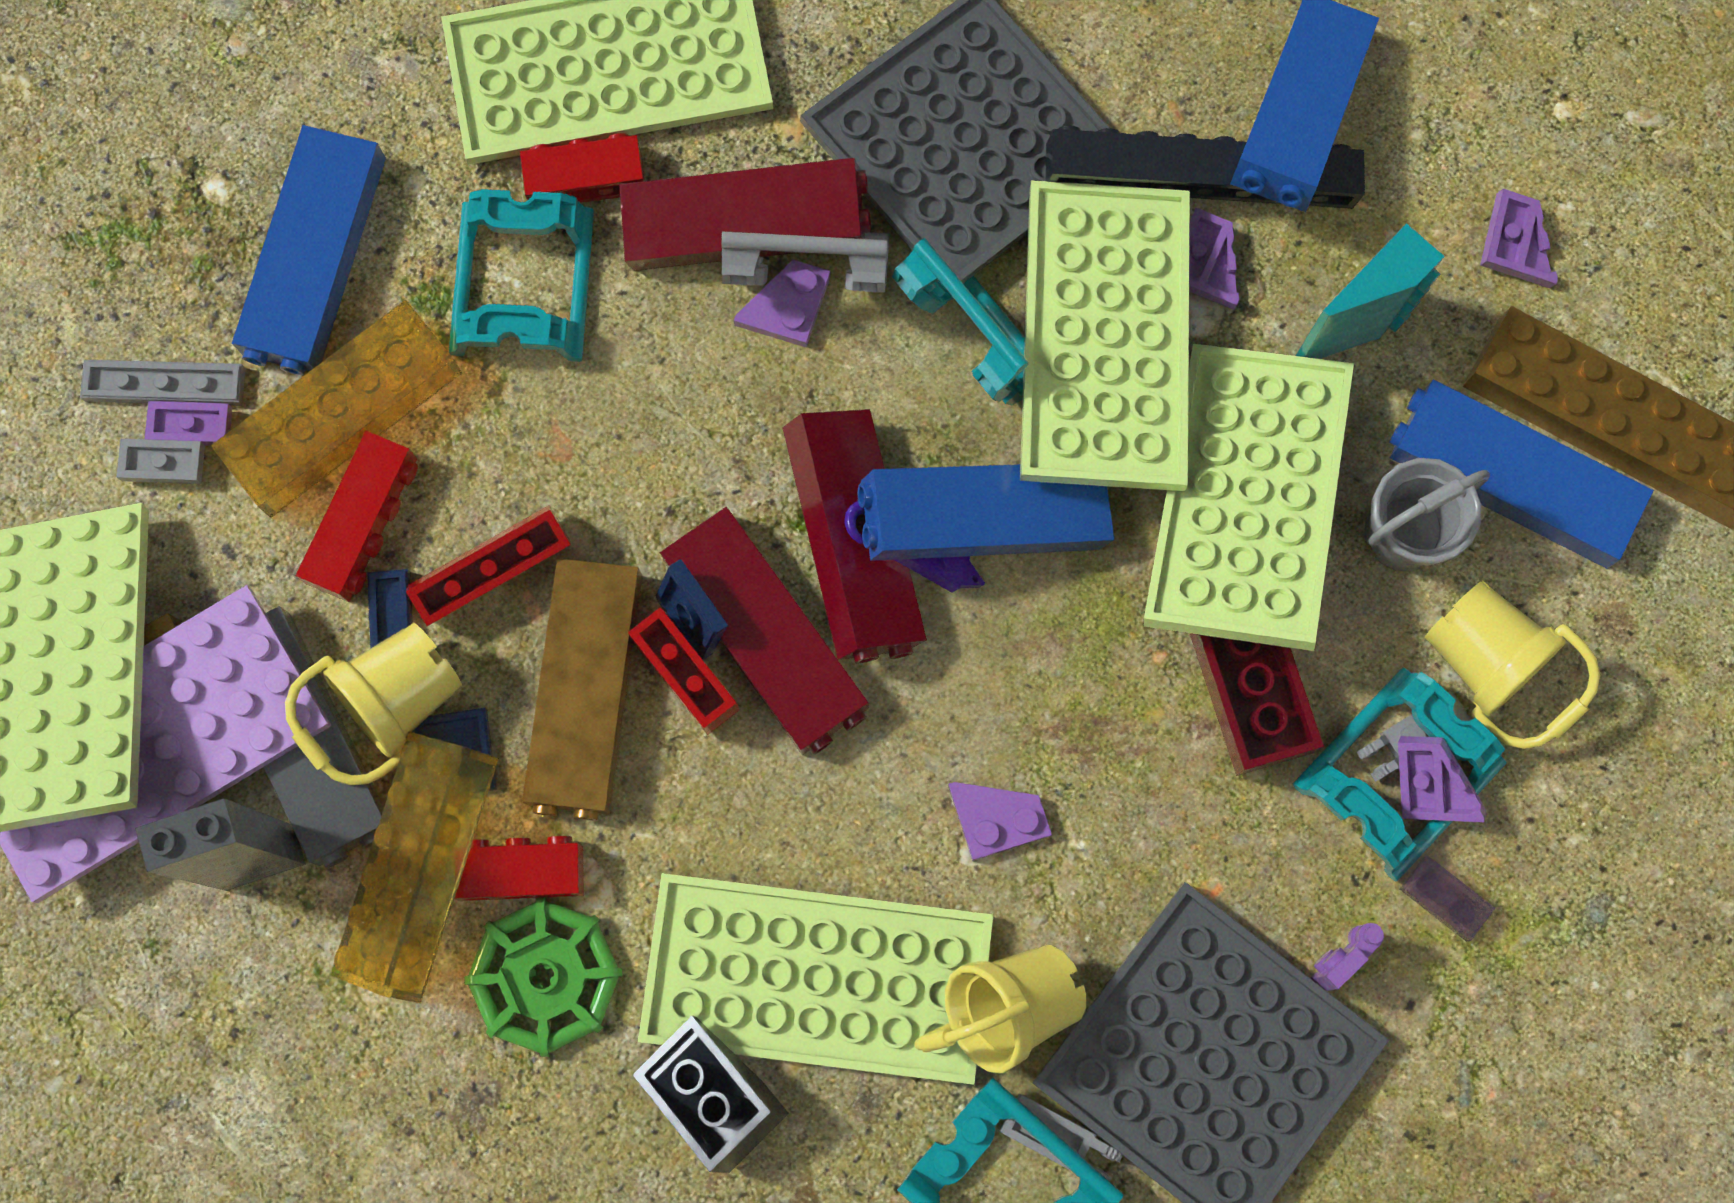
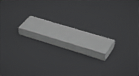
M84 360L80 398L85 402L148 403V401L228 403L230 406H242L246 368L243 364Z

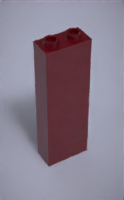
M855 158L619 184L624 259L633 271L722 262V232L865 239V233H871L870 212L868 208L863 209L862 194H868L866 170L859 169ZM761 250L759 256L767 257L804 252Z
M870 409L801 413L782 428L837 659L854 658L855 664L874 661L881 654H889L890 659H899L912 655V648L927 641L910 569L895 560L870 561L869 548H865L864 544H859L853 540L847 532L844 523L845 513L849 506L858 501V486L861 480L873 469H885ZM859 515L856 519V528L861 535L863 526L866 523L865 515Z
M727 506L659 552L667 567L680 559L684 562L726 621L728 627L720 640L802 756L808 751H811L813 755L821 752L833 742L830 736L842 727L849 731L867 718L864 712L869 709V702Z

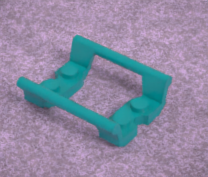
M481 189L470 192L469 202L462 203L448 353L453 356H463L467 346L499 347L503 339L516 337L520 340L523 349L556 350V352L569 361H582L594 209L584 207L578 202L577 197L563 193L533 192L532 197L526 202H517L512 199L509 190ZM478 225H486L493 232L501 234L547 235L556 229H566L567 234L576 246L570 321L567 318L546 314L539 307L528 305L486 304L477 308L476 311H468L474 242Z
M926 238L920 240L913 247V251L895 268L892 278L912 302L920 309L934 314L948 301L955 299L992 344L984 360L972 370L974 378L995 401L1000 402L1002 400L1005 404L1011 406L1022 401L1024 369L1029 364L1024 357V335L974 276L965 283H962Z
M1404 667L1396 673L1292 783L1294 788L1301 794L1316 797L1341 821L1348 817L1359 820L1363 827V834L1360 839L1385 862L1384 871L1395 882L1408 871L1453 821L1431 820L1412 840L1405 831L1404 822L1399 813L1364 781L1352 777L1348 778L1332 766L1387 707L1400 705L1405 702L1412 709V716L1416 724L1428 736L1443 737L1457 760L1468 761L1474 766L1468 780L1477 795L1507 764L1506 760L1502 757V753L1506 749L1491 731L1476 718L1470 721H1463L1457 718L1453 710L1454 703L1456 702L1453 696L1423 672L1411 673Z
M994 1078L976 1093L952 1121L956 1128L954 1140L945 1145L934 1142L897 1189L910 1203H940L938 1192L944 1185L958 1182L974 1165L993 1141L995 1125L999 1120L1014 1119L1080 1178L1079 1187L1071 1195L1061 1196L1053 1203H1119L1124 1196L1120 1190Z

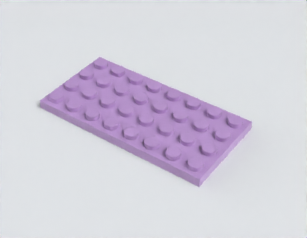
M248 585L144 646L137 808L0 832V845L31 902L39 903L139 843L135 830L136 827L196 808L298 747L291 738L293 733L286 720L285 700L292 683L301 675V672L253 590ZM306 684L300 690L296 701V717L302 729L306 727L314 737L331 727V724L308 684Z

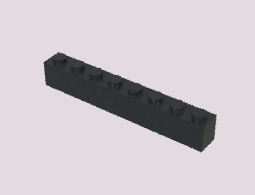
M1062 126L1052 130L1046 143L1047 182L1190 191V198L1282 204L1230 184L1246 145V142L1236 141L1233 137L1221 136L1214 139H1199L1193 134H1179L1175 137L1159 136L1158 133L1153 131L1126 134L1120 133L1113 128H1104L1098 131H1082L1076 126ZM1335 144L1332 145L1309 206L1353 209L1365 195L1364 150L1351 149L1349 145Z

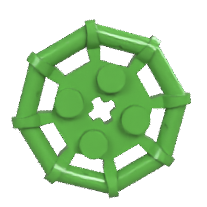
M537 897L536 902L494 922L489 920L483 926L486 930L468 976H464V985L469 986L487 1027L486 1034L491 1039L497 1037L538 1052L540 1057H550L551 1052L594 1031L599 1033L603 1029L602 1021L618 978L622 977V968H618L599 926L601 920L596 915L590 917L547 901L546 897ZM551 920L576 929V931L569 940L547 933L548 921ZM535 921L536 933L515 943L509 937L508 933ZM586 939L600 968L587 969L577 946ZM500 944L507 949L502 968L500 967L498 974L487 973L497 945ZM539 965H543L546 970L553 969L554 976L550 978L551 985L547 988H544L542 984L534 985L532 982V978L537 975L536 967ZM587 979H598L600 981L588 1010L579 1004V1000L585 991ZM499 984L508 1005L500 1014L487 985ZM570 1010L580 1019L551 1033L549 1021ZM516 1013L525 1015L538 1021L537 1034L509 1023Z

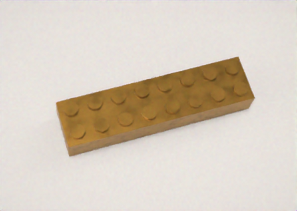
M1513 306L1508 308L1497 321L1463 385L1464 388L1734 530V422Z

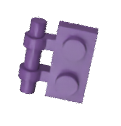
M1367 923L1352 928L1348 934L1349 944L1344 949L1339 947L1335 951L1330 949L1314 964L1318 971L1310 979L1326 991L1339 989L1369 960L1368 957L1382 944L1384 933L1381 927L1374 923Z

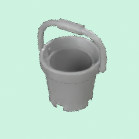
M1416 458L1396 465L1382 477L1371 500V511L1365 521V540L1367 545L1370 544L1372 550L1377 554L1375 558L1381 564L1393 570L1409 572L1420 569L1425 565L1432 566L1456 558L1472 544L1480 528L1481 502L1476 490L1488 481L1490 472L1481 470L1466 477L1459 468L1440 459Z

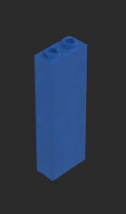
M1302 0L1233 175L1231 185L1282 203L1287 207L1303 212L1307 211L1323 173L1379 17L1332 0Z
M302 125L232 340L233 346L243 355V360L258 366H266V362L279 364L282 370L295 375H304L305 371L315 374L319 373L386 160L378 143Z
M1434 379L1424 390L1416 389L1406 408L1412 411L1407 424L1400 422L1389 443L1395 445L1389 457L1390 459L1398 463L1416 458L1440 459L1459 468L1466 477L1475 472L1487 470L1490 472L1488 481L1476 490L1482 506L1606 569L1620 561L1654 490Z
M1021 464L873 469L861 480L858 486V503L861 508H864L866 520L862 531L863 544L865 548H869L870 561L1100 550L1115 540L1107 486L1020 481Z

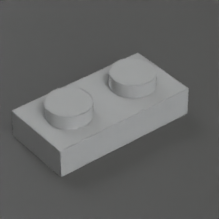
M120 439L116 477L124 482L201 484L205 445L201 441Z

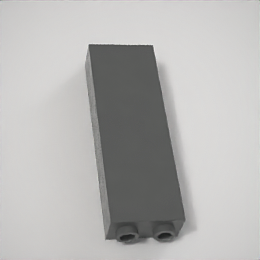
M278 606L266 614L302 674L314 662L290 613ZM317 674L307 684L329 720L331 727L313 738L331 759L329 763L338 771L350 775L367 774L320 674ZM299 746L264 766L309 863L318 866L324 864L325 868L335 866L349 857L348 851L362 845L363 849L374 846L386 838L385 832L394 828L373 783L350 786L335 781L321 769L316 770Z
M225 798L135 828L147 872L224 891L306 865L300 842L290 823Z

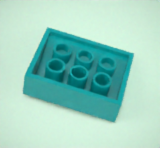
M1406 223L1322 311L1296 356L1322 359L1379 339L1389 328L1396 332L1411 316V312L1430 290V286L1441 275L1436 268L1445 256Z

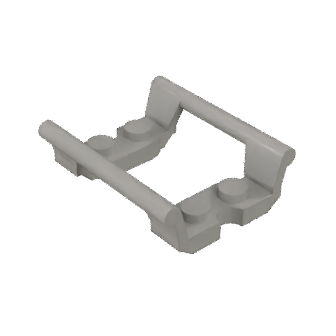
M722 232V284L764 285L767 282L768 265L762 264L764 257H760L759 254L761 250L848 255L851 269L846 271L845 289L885 292L889 233H865V239Z

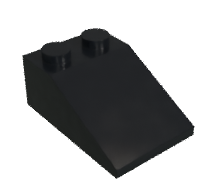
M693 1015L633 1074L709 1172L730 1173L789 1114L765 1083Z

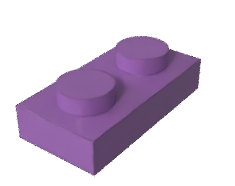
M148 401L145 439L201 441L205 446H229L233 408L228 403Z

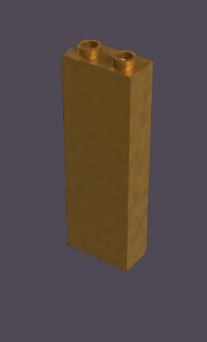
M557 558L522 802L526 805L533 806L532 813L557 816L558 809L574 811L573 818L598 821L599 814L610 815L633 641L628 632L636 626L642 574L638 567Z

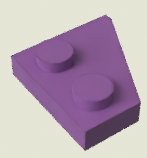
M1504 188L1496 194L1480 266L1551 288L1557 284L1558 277L1556 271L1551 272L1546 251L1551 247L1548 234L1542 225L1544 218L1539 200Z
M1195 208L1189 223V292L1235 310L1239 302V293L1236 290L1235 279L1237 269L1236 257L1233 253V222Z
M792 260L735 315L734 326L807 347L831 277L830 271Z
M1401 736L1398 741L1402 819L1484 823L1486 809L1444 738Z
M958 782L948 784L972 861L1052 835L1039 795Z

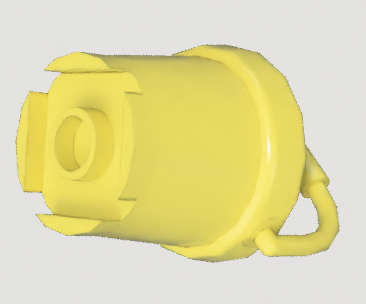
M1484 581L1475 585L1452 606L1454 608L1445 617L1442 616L1424 637L1475 694L1473 703L1476 707L1472 710L1471 716L1479 720L1500 742L1507 746L1526 749L1542 746L1555 737L1559 739L1589 710L1588 705L1598 691L1600 671L1597 658L1578 635L1565 624L1559 625L1556 629L1552 626L1541 628L1490 588ZM1567 640L1580 652L1587 662L1589 680L1584 694L1580 699L1576 698L1547 726L1548 730L1536 737L1523 739L1510 736L1500 730L1486 716L1494 714L1558 653Z
M412 623L407 628L400 630L349 662L340 659L335 662L331 656H324L306 669L292 683L285 700L286 720L293 733L291 738L316 770L321 769L331 779L350 786L370 784L384 777L407 759V754L403 750L407 746L406 736L452 696L455 691L462 687V683L446 658L442 659L435 650L437 646L416 623ZM323 671L328 685L367 737L384 755L389 758L392 757L379 768L361 775H350L338 771L329 763L331 759L306 727L302 729L296 717V701L300 690L320 672Z
M1044 945L1038 949H1031L994 962L976 961L962 965L950 974L945 988V1009L949 1023L916 1039L914 1043L915 1048L927 1053L953 1046L958 1041L962 1050L976 1065L991 1073L1004 1074L1026 1060L1031 1049L1082 1019L1086 1009L1084 985L1075 988L1074 981L1070 976L1078 972V970L1063 951L1052 945Z

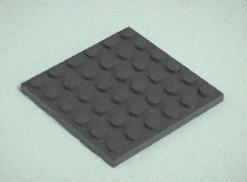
M956 0L800 115L801 124L833 160L855 158L859 169L866 170L868 194L863 195L913 251L915 244L926 238L962 283H965L1028 234L1031 180L1046 181V143L1052 130L1062 126H1076L1082 131H1098L1110 128L995 0Z
M1184 882L1083 1014L1082 1019L1077 1022L1048 1060L1032 1084L1182 1203H1271L1383 1050L1389 1039L1192 886Z

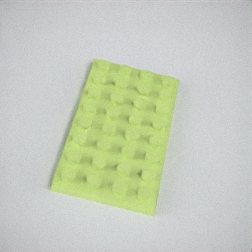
M529 0L441 16L464 154L468 165L520 156V151L529 150L532 146L538 144H548L553 147L568 145L570 141L575 139L604 140L610 135L617 133L635 135L773 109L753 0Z
M1031 180L1024 357L1029 364L1024 369L1020 481L1174 491L1186 490L1188 485L1190 191Z
M1193 344L1188 370V485L1185 491L1167 490L1144 615V627L1314 651L1354 363Z
M143 503L0 530V832L137 808L149 510Z
M662 873L638 1042L663 1045L693 1015L736 1055L974 1085L977 1065L962 1050L958 1041L953 1046L927 1053L917 1050L914 1043L921 1036L949 1023L945 1009V988L950 974L960 966L976 961L988 962L993 914Z

